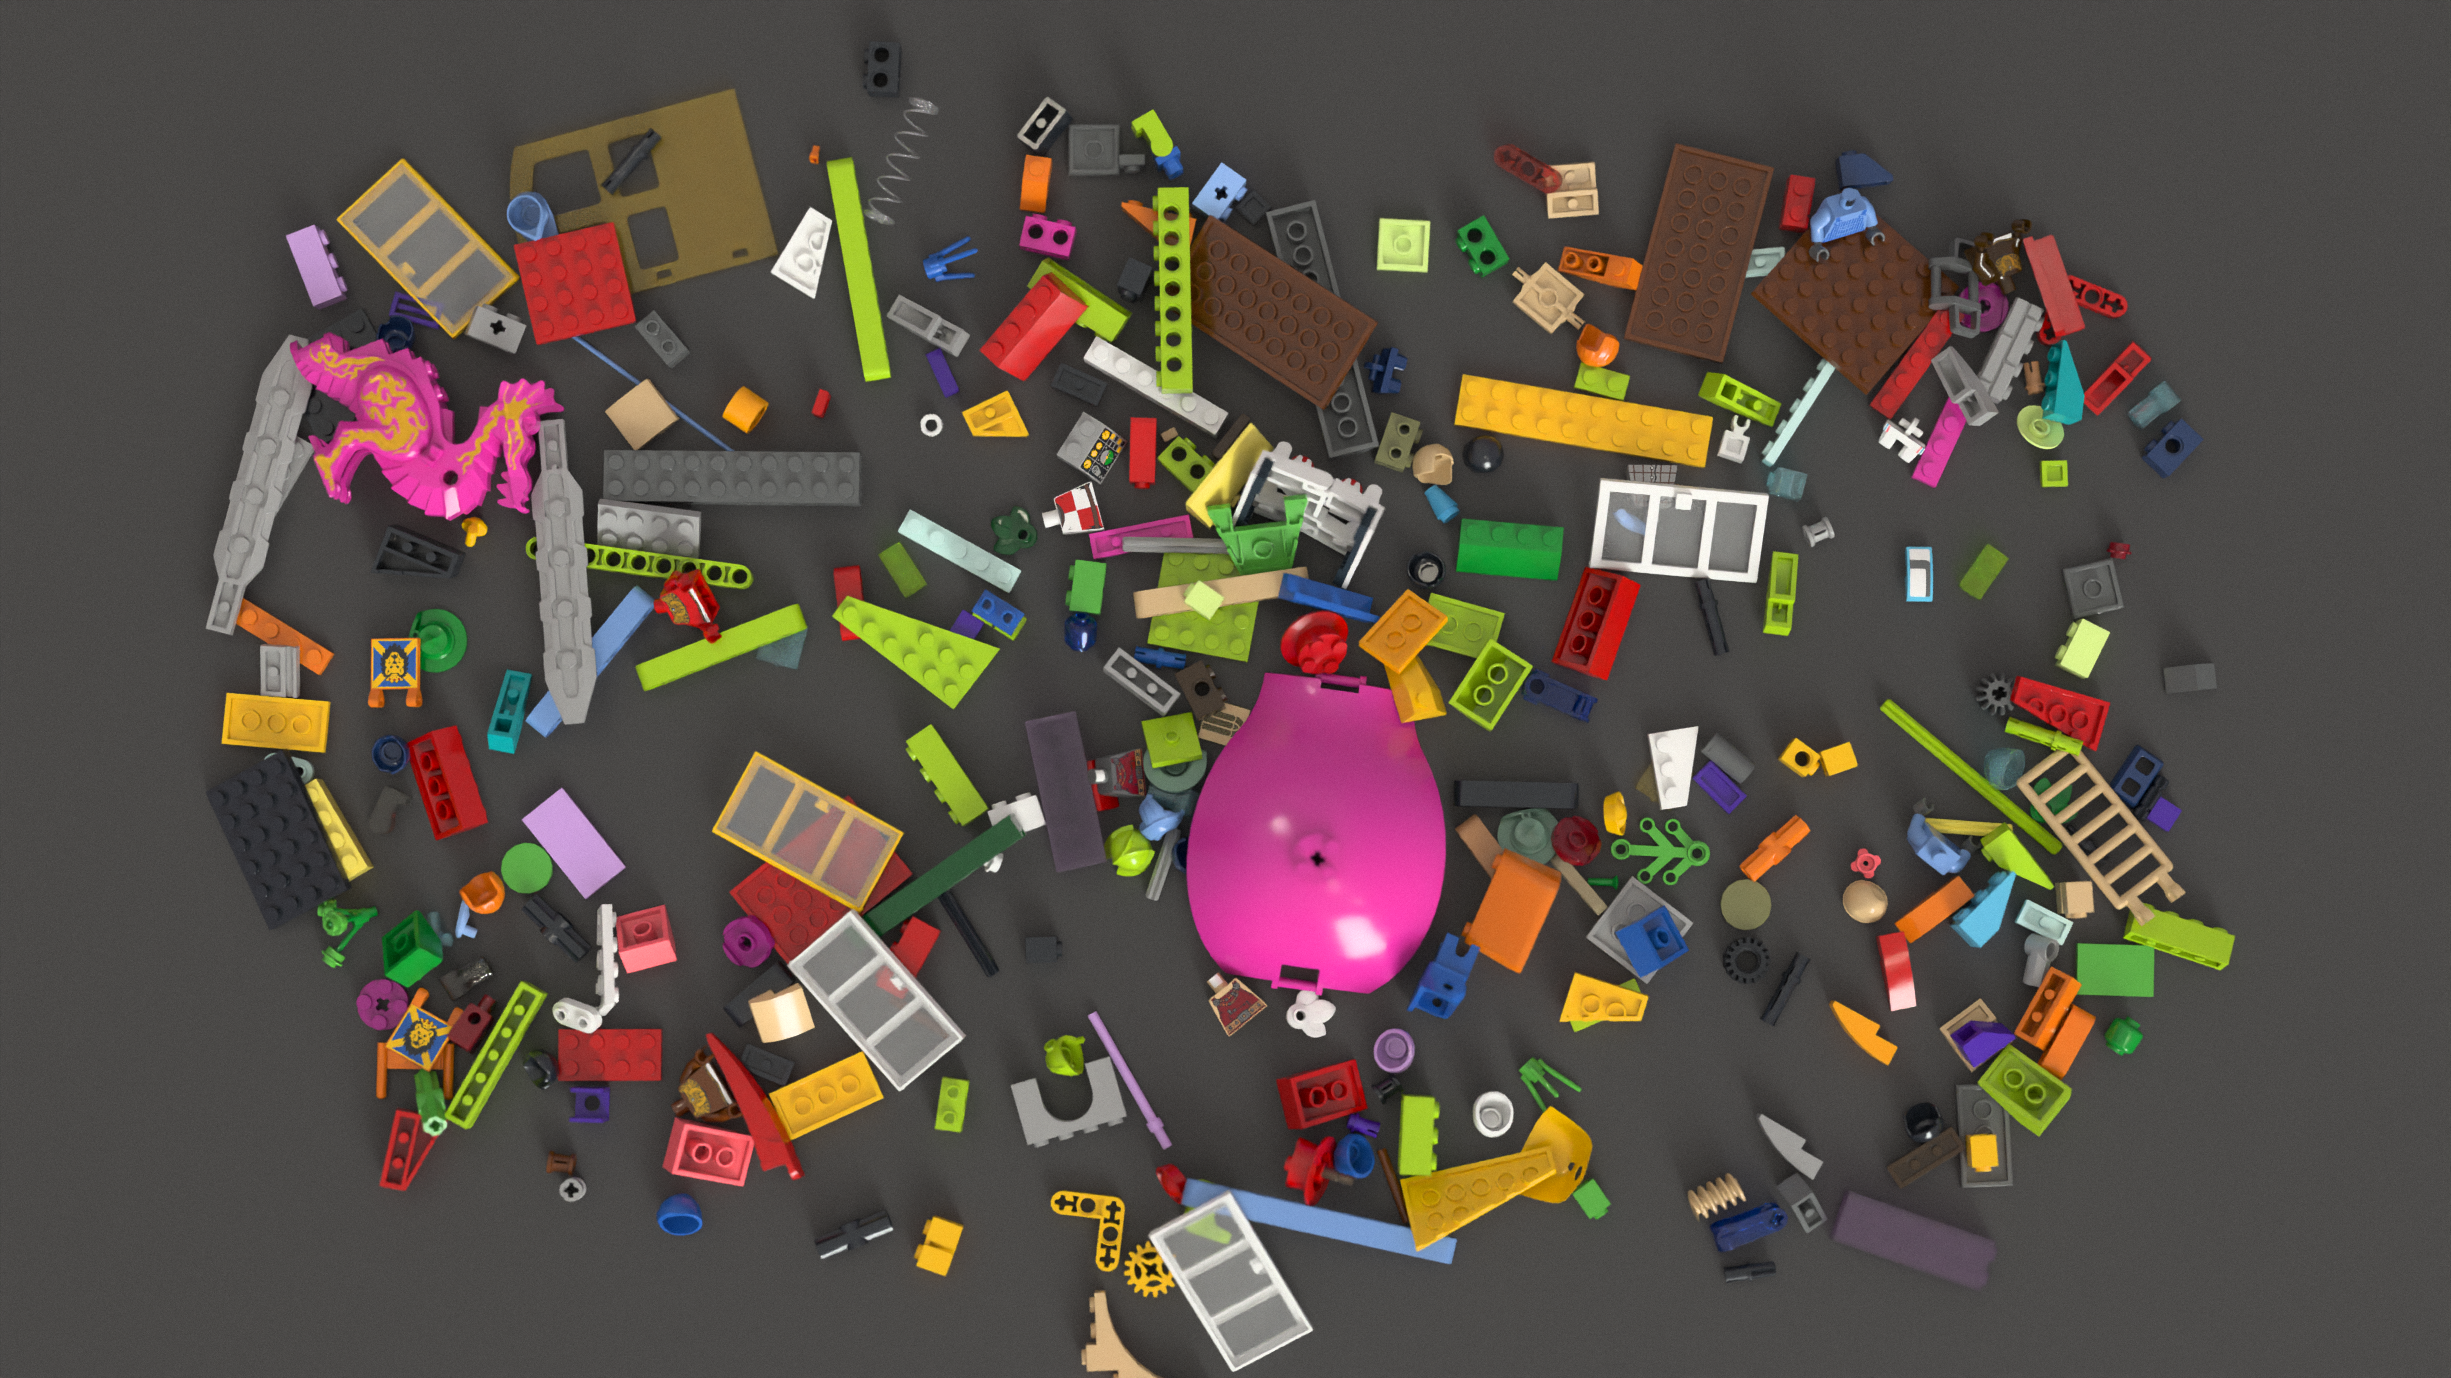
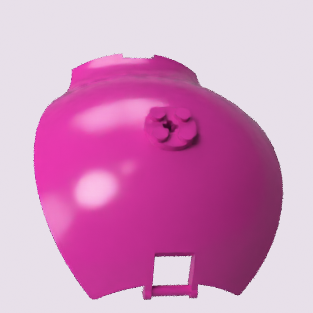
M1265 673L1260 695L1251 714L1227 743L1206 779L1194 813L1188 842V896L1196 928L1203 944L1214 961L1227 974L1272 980L1271 988L1273 989L1284 987L1315 992V995H1322L1323 988L1367 994L1375 991L1400 972L1414 955L1430 927L1441 894L1446 856L1445 825L1439 791L1431 768L1420 747L1415 722L1401 723L1392 690L1366 685L1367 676L1357 678L1322 673L1315 674V677ZM1321 683L1358 688V693L1320 687ZM1315 852H1320V856L1324 858V863H1320L1319 867L1314 866V862L1310 861V856L1315 855ZM1281 965L1319 969L1317 982L1280 977Z

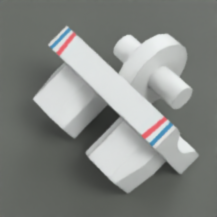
M1916 417L1911 423L1904 418L1900 420L1898 424L1906 430H1903L1889 419L1883 425V432L1879 443L1890 449L1898 439L1905 444L1898 453V456L1908 463L1917 454L1921 455L1926 446L1911 435L1912 433L1920 438L1923 434V431L1916 427L1920 421Z

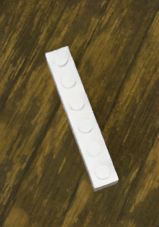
M1097 336L1084 356L1085 363L1214 438L1217 437L1228 418V412L1194 392L1192 394H1162V387H1156V370Z

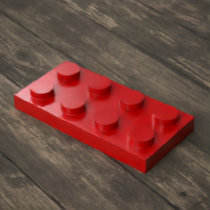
M559 1029L558 1081H661L662 1029H596L592 1033H585L576 1029Z

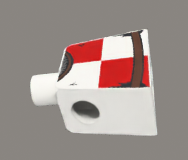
M1092 482L1083 484L1055 497L1056 510L1042 513L1045 527L1048 528L1061 524L1063 535L1104 531Z

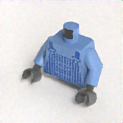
M1846 188L1840 194L1825 198L1818 211L1810 220L1811 242H1814V245L1809 249V255L1817 262L1819 261V254L1821 258L1827 260L1829 258V251L1822 246V243L1864 231L1866 227L1869 228L1866 231V238L1872 245H1875L1874 237L1877 235L1884 242L1885 235L1876 227L1878 221L1871 202L1865 196H1861L1858 190Z
M1923 798L1913 805L1916 814L1913 815L1906 839L1915 853L1942 875H1945L1947 872L1959 873L1963 870L1971 855L1982 846V843L1979 842L1977 845H1974L1971 840L1973 835H1971L1961 844L1962 849L1960 850L1958 846L1925 821L1924 816L1934 810V804L1930 803L1926 806V798Z

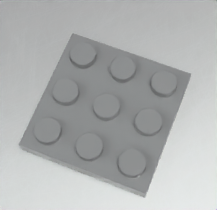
M1631 876L1585 938L1644 983L1648 984L1657 970L1640 978L1615 932L1664 905L1682 937L1692 926L1693 922Z

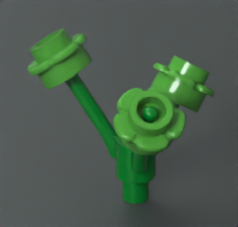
M329 900L319 905L318 916L323 917V927L329 935H340L346 930L348 922H351L353 928L336 949L329 945L325 951H321L324 955L322 960L332 968H335L336 965L343 966L341 963L346 957L340 952L364 923L369 922L370 918L378 916L376 907L373 906L367 909L364 907L360 909L337 908L336 900Z

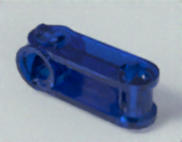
M1538 669L1530 671L1529 676L1522 685L1521 695L1524 696L1523 700L1535 705L1537 703L1543 704L1585 723H1589L1590 719L1588 717L1591 709L1598 702L1597 698L1551 679L1549 674ZM1533 680L1541 682L1543 687L1541 693L1534 694L1530 690V683Z
M1766 1203L1730 1218L1718 1220L1710 1225V1230L1717 1250L1719 1252H1726L1783 1229L1787 1224L1788 1217L1786 1212L1776 1203ZM1775 1212V1220L1771 1221L1772 1213Z

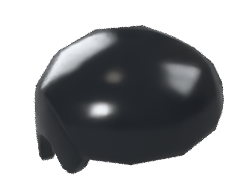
M1481 435L1472 438L1465 444L1462 456L1464 464L1472 472L1489 473L1501 466L1504 451L1502 444L1495 437Z
M1429 551L1413 554L1406 565L1409 580L1419 589L1427 590L1437 587L1443 582L1446 575L1444 561L1439 555Z
M534 1049L525 1056L527 1058L523 1062L525 1071L539 1089L544 1090L557 1080L559 1067L557 1060L552 1054L544 1049Z
M1929 1102L1918 1103L1910 1107L1903 1116L1906 1133L1909 1138L1916 1142L1933 1140L1939 1136L1943 1128V1118L1938 1107Z

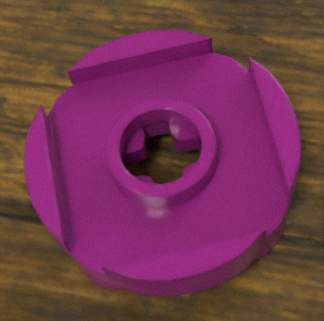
M1978 281L1979 303L1983 300L1985 305L1989 306V310H1985L1981 314L1980 333H1986L1996 329L2005 320L2009 305L2006 295H2002L1996 284L1984 286L1981 281ZM1968 286L1959 297L1968 299ZM1964 314L1965 317L1960 324L1970 328L1971 315Z
M754 915L739 917L725 927L723 935L725 934V942L722 943L724 952L738 966L745 965L749 966L748 968H754L768 959L771 949L775 945L774 939L767 927ZM743 936L750 939L752 946L744 945L745 938Z
M378 979L368 983L361 990L356 1000L360 1018L366 1025L376 1030L397 1027L410 1003V997L406 989L400 983L389 979ZM380 998L390 1001L387 1005L389 1008L387 1011L378 1009V1000Z

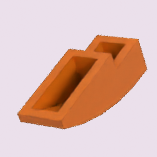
M1954 876L1894 924L1899 931H1904L1905 938L1911 944L1975 895L1959 876Z

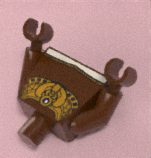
M704 1045L696 1051L695 1056L686 1064L679 1078L681 1085L677 1089L682 1098L671 1104L674 1113L679 1118L691 1111L696 1119L701 1117L705 1122H724L743 1116L742 1112L738 1109V1102L711 1060L714 1058V1054L710 1056L705 1055L704 1049L707 1046Z

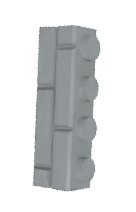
M2018 297L2012 300L2008 308V314L2001 323L1977 374L1978 379L1995 404L2000 403L2002 399L2007 400L2013 388L2009 385L2012 377H2018L2023 367V363L2020 360L2023 354L2028 355L2034 343L2031 337L2034 331L2038 332L2045 320V318L2041 317L2044 311L2042 308Z

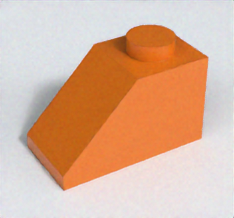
M1026 155L1020 210L1045 213L1052 171L1051 158Z

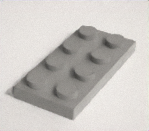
M607 499L599 500L597 545L699 558L701 539L700 511Z

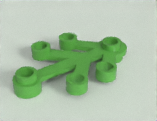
M1643 818L1639 822V828L1642 832L1648 833L1659 846L1630 845L1627 840L1618 839L1610 847L1612 856L1619 860L1626 859L1629 855L1658 856L1646 869L1638 871L1637 880L1642 884L1650 883L1653 876L1673 857L1684 859L1673 870H1667L1663 873L1662 880L1666 885H1674L1677 883L1678 877L1691 865H1704L1710 857L1709 847L1702 841H1692L1682 830L1679 821L1676 819L1667 820L1664 828L1667 833L1674 834L1685 848L1674 847L1655 827V822L1651 818ZM1648 820L1651 822L1652 827L1650 830L1643 828L1644 821ZM1670 822L1677 824V829L1674 832L1668 829ZM1619 844L1625 847L1623 854L1616 852V847ZM1696 848L1701 851L1699 858H1694L1692 855L1693 850ZM1643 871L1649 874L1647 881H1643L1640 878V874ZM1668 873H1673L1675 876L1674 881L1671 883L1666 880Z

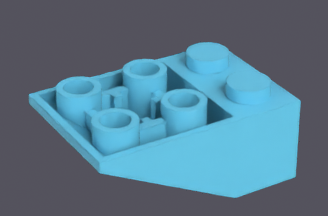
M2014 871L1996 872L1988 880L1990 885L1983 891L1981 889L1974 894L1975 896L1970 899L1972 903L1965 909L1963 907L1960 908L1951 917L1954 921L1950 926L1970 947L1981 948L1999 930L2016 876Z

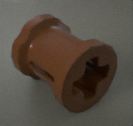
M550 1150L546 1172L568 1173V1176H573L576 1168L577 1154H557L554 1150Z

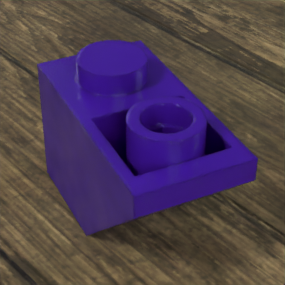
M1970 1020L1950 1035L1961 1055L1974 1068L2016 1038L2002 1023Z

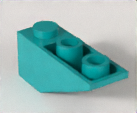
M2063 340L2052 345L2048 352L2049 368L2044 381L2046 392L2041 405L2043 410L2042 418L2071 425L2082 420L2085 395L2068 343Z

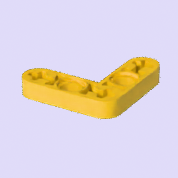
M1066 1190L1056 1192L1051 1199V1207L1056 1213L1100 1219L1096 1264L1103 1271L1114 1270L1118 1265L1125 1213L1123 1200L1116 1196ZM1061 1195H1065L1067 1201H1074L1073 1196H1079L1076 1204L1077 1212L1072 1211L1073 1205H1065L1064 1209H1059L1060 1206L1055 1204V1200L1060 1199ZM1091 1198L1094 1200L1095 1209L1092 1212L1087 1213L1081 1209L1080 1204L1083 1199ZM1112 1201H1116L1117 1206L1121 1207V1211H1116L1115 1220L1120 1219V1224L1114 1222L1104 1223V1218L1110 1219V1210L1106 1209V1205H1111ZM1112 1226L1118 1231V1236L1115 1240L1108 1241L1104 1238L1103 1231L1106 1227ZM1101 1243L1108 1246L1117 1245V1250L1111 1248L1110 1256L1115 1258V1262H1110L1109 1266H1104V1261H1100V1257H1104L1106 1254V1248H1101Z

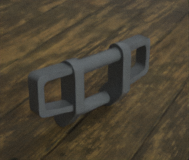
M1955 238L1949 242V257H1935L1928 260V269L1931 270V298L1928 300L1929 309L1933 310L1949 309L1950 331L1953 334L1973 338L1980 333L1981 304L1979 303L1978 276L1972 270L1968 260L1958 258V248L1967 250L1974 247L1975 244L1968 240ZM1950 270L1968 276V299L1958 296H1941V271ZM1959 312L1971 315L1970 328L1960 325Z

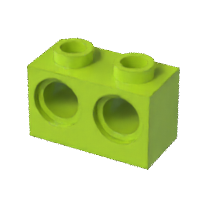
M1178 436L1158 457V461L1193 494L1213 470L1215 464L1205 454L1200 457L1194 451L1197 447L1187 437L1183 440ZM1183 449L1187 454L1186 458L1180 462L1175 461L1172 458L1174 450ZM1195 466H1200L1205 471L1204 476L1200 479H1195L1190 475L1191 469Z
M946 1076L942 1078L935 1129L962 1132L970 1080Z

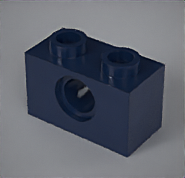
M2182 418L2175 422L2169 421L2161 430L2163 435L2158 440L2152 439L2143 449L2146 453L2141 458L2163 479L2170 476L2204 440ZM2167 441H2172L2175 444L2176 449L2174 453H2169L2166 450L2165 444Z

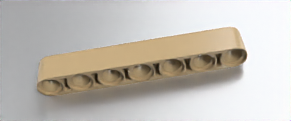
M1307 567L1204 581L1202 583L1224 597V601L1219 606L1222 607L1278 598L1284 573L1309 579ZM1190 584L1134 592L1133 599L1136 618L1195 611L1184 603L1186 597L1183 594Z

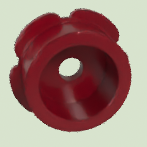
M2110 542L2109 549H2106L2107 552H2111L2110 557L2126 559V554H2132V552H2129L2130 544Z

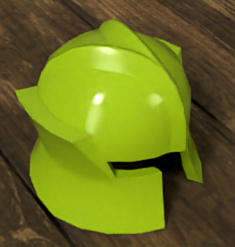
M1127 825L1113 831L1108 836L1104 845V859L1112 858V865L1118 866L1117 875L1132 877L1146 871L1155 853L1150 841L1139 830L1133 828V825Z

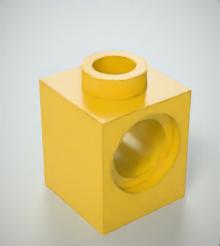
M1793 738L1778 758L1780 762L1801 777H1806L1807 774L1812 776L1820 765L1817 762L1820 755L1797 738ZM1798 752H1803L1807 756V763L1804 766H1799L1795 761V756Z

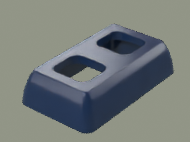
M2135 745L2109 785L2127 807L2134 809L2162 769L2164 762L2140 745ZM2141 757H2145L2154 764L2153 769L2147 776L2135 768ZM2127 778H2131L2140 785L2139 790L2133 797L2121 789Z

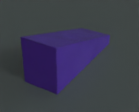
M939 348L926 354L945 398L960 392L941 349Z

